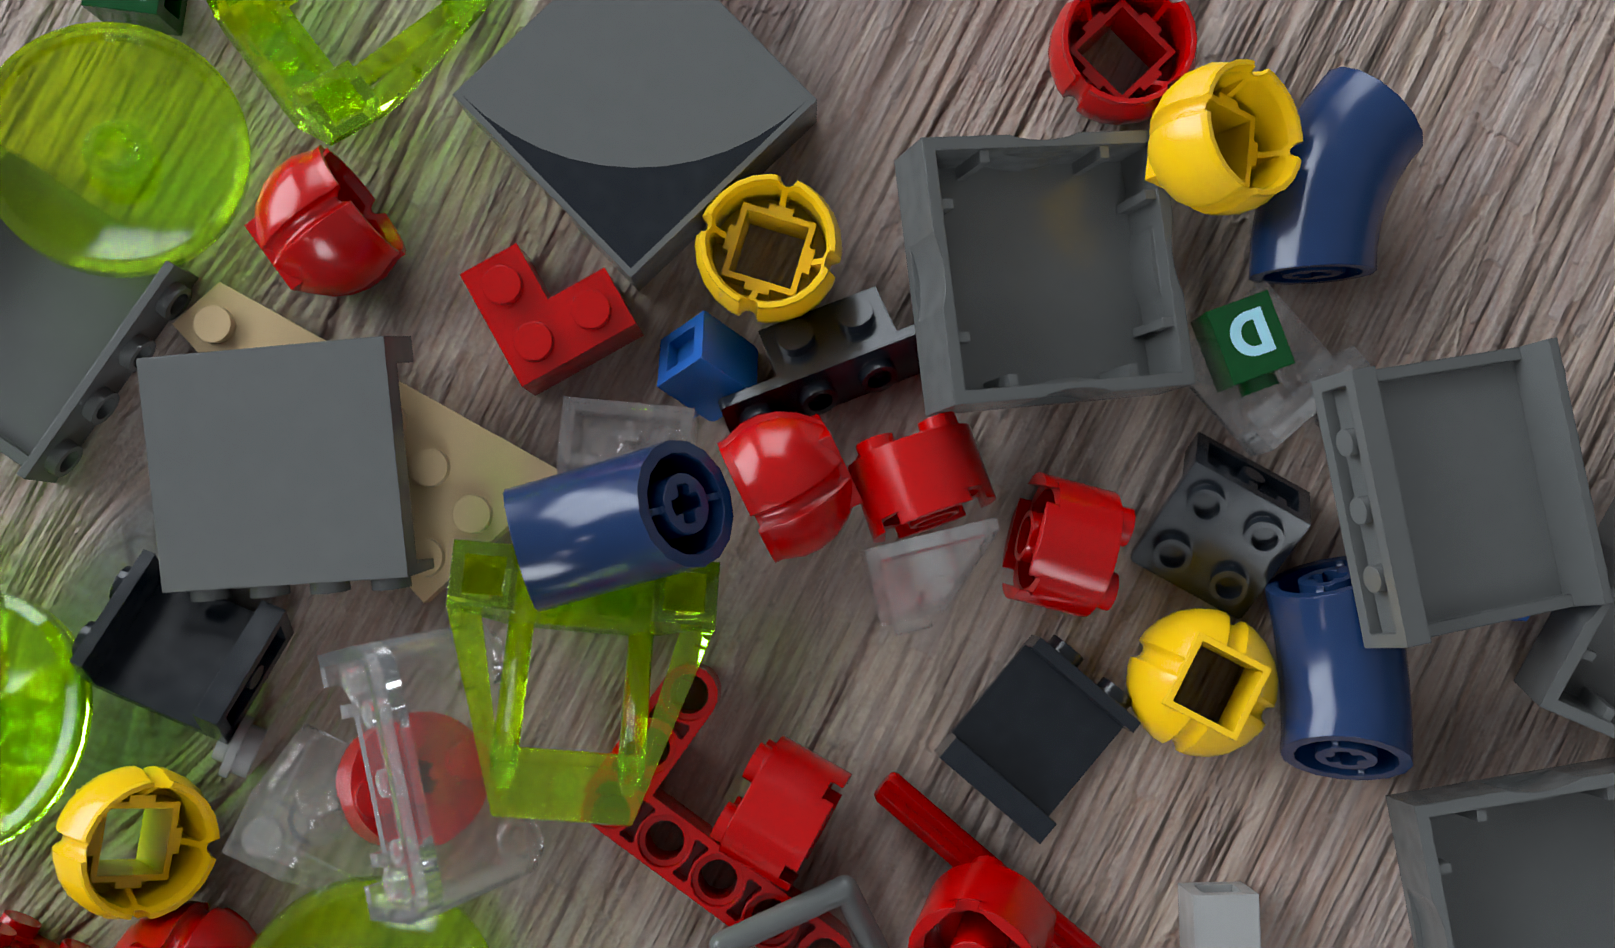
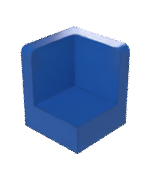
M703 310L661 339L657 387L708 421H716L723 417L718 404L719 399L757 384L758 350L752 343Z

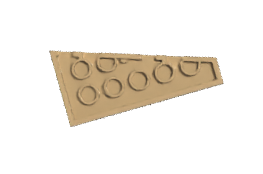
M218 282L172 323L198 353L326 341L221 282ZM399 381L417 559H434L433 569L411 576L412 586L410 588L423 603L431 602L509 531L504 507V489L564 472Z

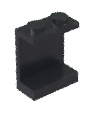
M143 549L133 566H126L116 576L110 589V600L96 622H88L78 633L72 647L73 656L69 662L86 684L228 745L294 634L287 612L263 600L256 611L253 612L225 599L191 602L190 591L162 593L159 560L156 554Z
M1031 635L934 750L940 759L1039 844L1057 825L1049 815L1121 729L1124 728L1134 733L1141 724L1139 720L1127 711L1131 706V698L1105 677H1102L1097 684L1078 669L1084 658L1056 635H1053L1048 642L1039 636Z

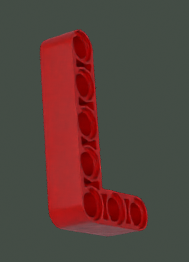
M688 662L673 669L663 679L599 767L582 794V810L585 818L593 827L730 927L754 916L753 910L755 906L763 900L776 899L784 902L802 892L793 885L787 892L720 853L719 847L721 843L710 837L713 826L659 787L712 714L721 698V683L718 675L712 668L700 662ZM695 675L705 682L708 688V700L703 707L687 709L676 700L674 688L680 677ZM655 728L667 736L670 743V752L666 759L650 761L640 754L637 747V737L641 730ZM618 782L624 785L631 796L630 809L623 813L608 811L602 805L599 798L602 784ZM659 821H671L677 824L684 835V844L679 849L673 851H664L658 848L653 843L650 835L651 826ZM712 860H724L735 869L737 880L730 887L716 889L704 880L702 867ZM826 912L755 946L757 948H808L815 940L829 938L836 941L841 948H853V942L848 928L841 920L830 912Z

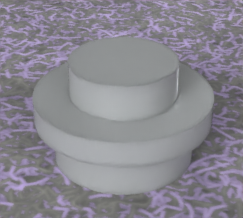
M245 715L228 745L217 741L211 759L222 762L217 774L218 776L227 779L229 774L232 773L246 778L267 733V729L253 724L254 717Z

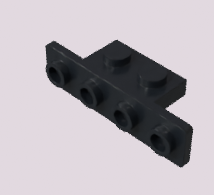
M874 286L811 310L802 316L761 329L758 332L776 377L719 399L718 404L728 430L731 433L740 423L759 414L785 411L797 412L807 416L817 413L821 415L837 405L868 393L884 391L897 382L920 374L915 326L913 324L896 330L878 290Z

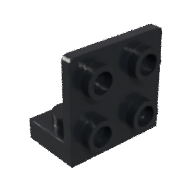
M1198 431L1185 451L1181 479L1132 549L1131 560L1215 608L1228 613L1233 618L1240 619L1246 614L1266 587V584L1269 583L1310 528V492Z

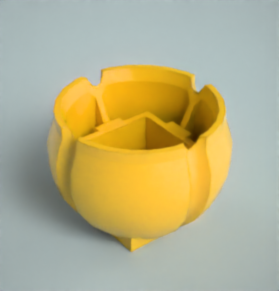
M1236 59L1231 62H1211L1185 73L1163 94L1157 107L1152 111L1145 180L1163 188L1177 202L1207 215H1238L1267 203L1275 194L1285 190L1294 181L1302 161L1298 156H1294L1290 152L1292 147L1303 142V132L1295 103L1285 85L1270 69L1253 72L1256 67L1255 61L1250 59Z
M776 174L753 175L736 181L724 189L706 208L702 218L708 226L706 231H701V233L696 235V262L704 285L714 299L729 312L740 316L745 311H751L756 315L757 322L762 323L785 322L807 313L817 306L831 290L835 282V276L830 271L831 266L841 263V230L834 212L824 198L808 185L797 181L790 187L784 185L781 176ZM750 224L805 240L790 289L735 272Z
M1191 608L1175 611L1158 619L1144 631L1139 639L1143 650L1140 655L1130 657L1127 665L1126 688L1128 696L1131 698V708L1137 720L1141 722L1142 727L1151 737L1161 743L1172 739L1175 750L1189 756L1213 757L1228 754L1245 746L1262 731L1266 725L1262 720V713L1266 708H1274L1277 701L1278 676L1275 661L1266 642L1253 627L1245 622H1238L1232 625L1228 613L1220 610ZM1200 646L1244 667L1218 723L1173 701Z
M126 766L100 774L80 789H76V793L69 799L58 817L55 827L58 832L62 833V839L52 846V859L58 880L67 895L89 912L115 920H131L133 916L136 918L148 917L154 919L176 910L191 899L202 887L216 861V858L207 851L208 843L220 839V832L216 815L210 804L205 799L201 790L188 778L159 766H149L143 769L137 766ZM111 809H144L136 859L100 860L107 813Z

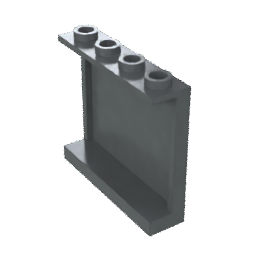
M0 147V452L21 466L17 474L23 479L56 483L60 477L67 475L78 464L83 454L81 446L94 427L106 421L117 408L120 400L119 391L131 374L137 372L136 358L152 357L156 349L154 341L168 321L176 319L187 308L192 298L191 289L199 277L19 156Z
M376 336L136 358L162 593L190 591L191 602H206L230 598L231 589L249 588L250 598H269L290 594V585L310 584V593L319 595L351 590L350 581L371 580L373 591H384L412 586L411 576L434 568L433 558L417 559L397 369L398 363L414 362L411 336Z
M1557 337L1520 347L1376 369L1375 366L1351 369L1311 381L1365 648H1410L1432 643L1431 637L1574 606L1613 604L1608 570L1603 556L1593 500L1589 490L1579 434L1575 424L1565 368L1562 363Z

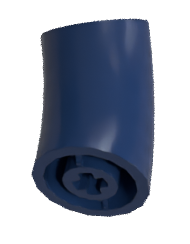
M1339 67L1327 72L1298 110L1303 132V142L1292 147L1290 152L1292 155L1298 156L1302 161L1294 181L1285 190L1275 194L1267 203L1255 208L1249 253V280L1253 282L1281 285L1316 284L1356 279L1371 275L1377 271L1378 242L1386 207L1399 178L1411 160L1423 147V131L1415 114L1403 99L1381 80L1358 69Z
M667 440L601 462L507 488L503 492L504 507L515 554L527 591L538 612L705 567L719 558L730 540L734 517L730 490L720 468L706 451L688 441Z
M1346 556L1309 562L1277 574L1266 584L1265 592L1271 616L1278 666L1281 715L1280 753L1283 760L1293 767L1311 774L1344 780L1387 779L1406 773L1414 766L1412 704L1406 648L1364 647Z

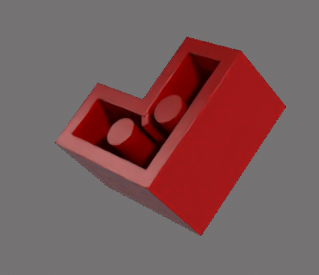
M515 243L460 274L520 385L535 396L644 336L605 267L551 297L531 259Z

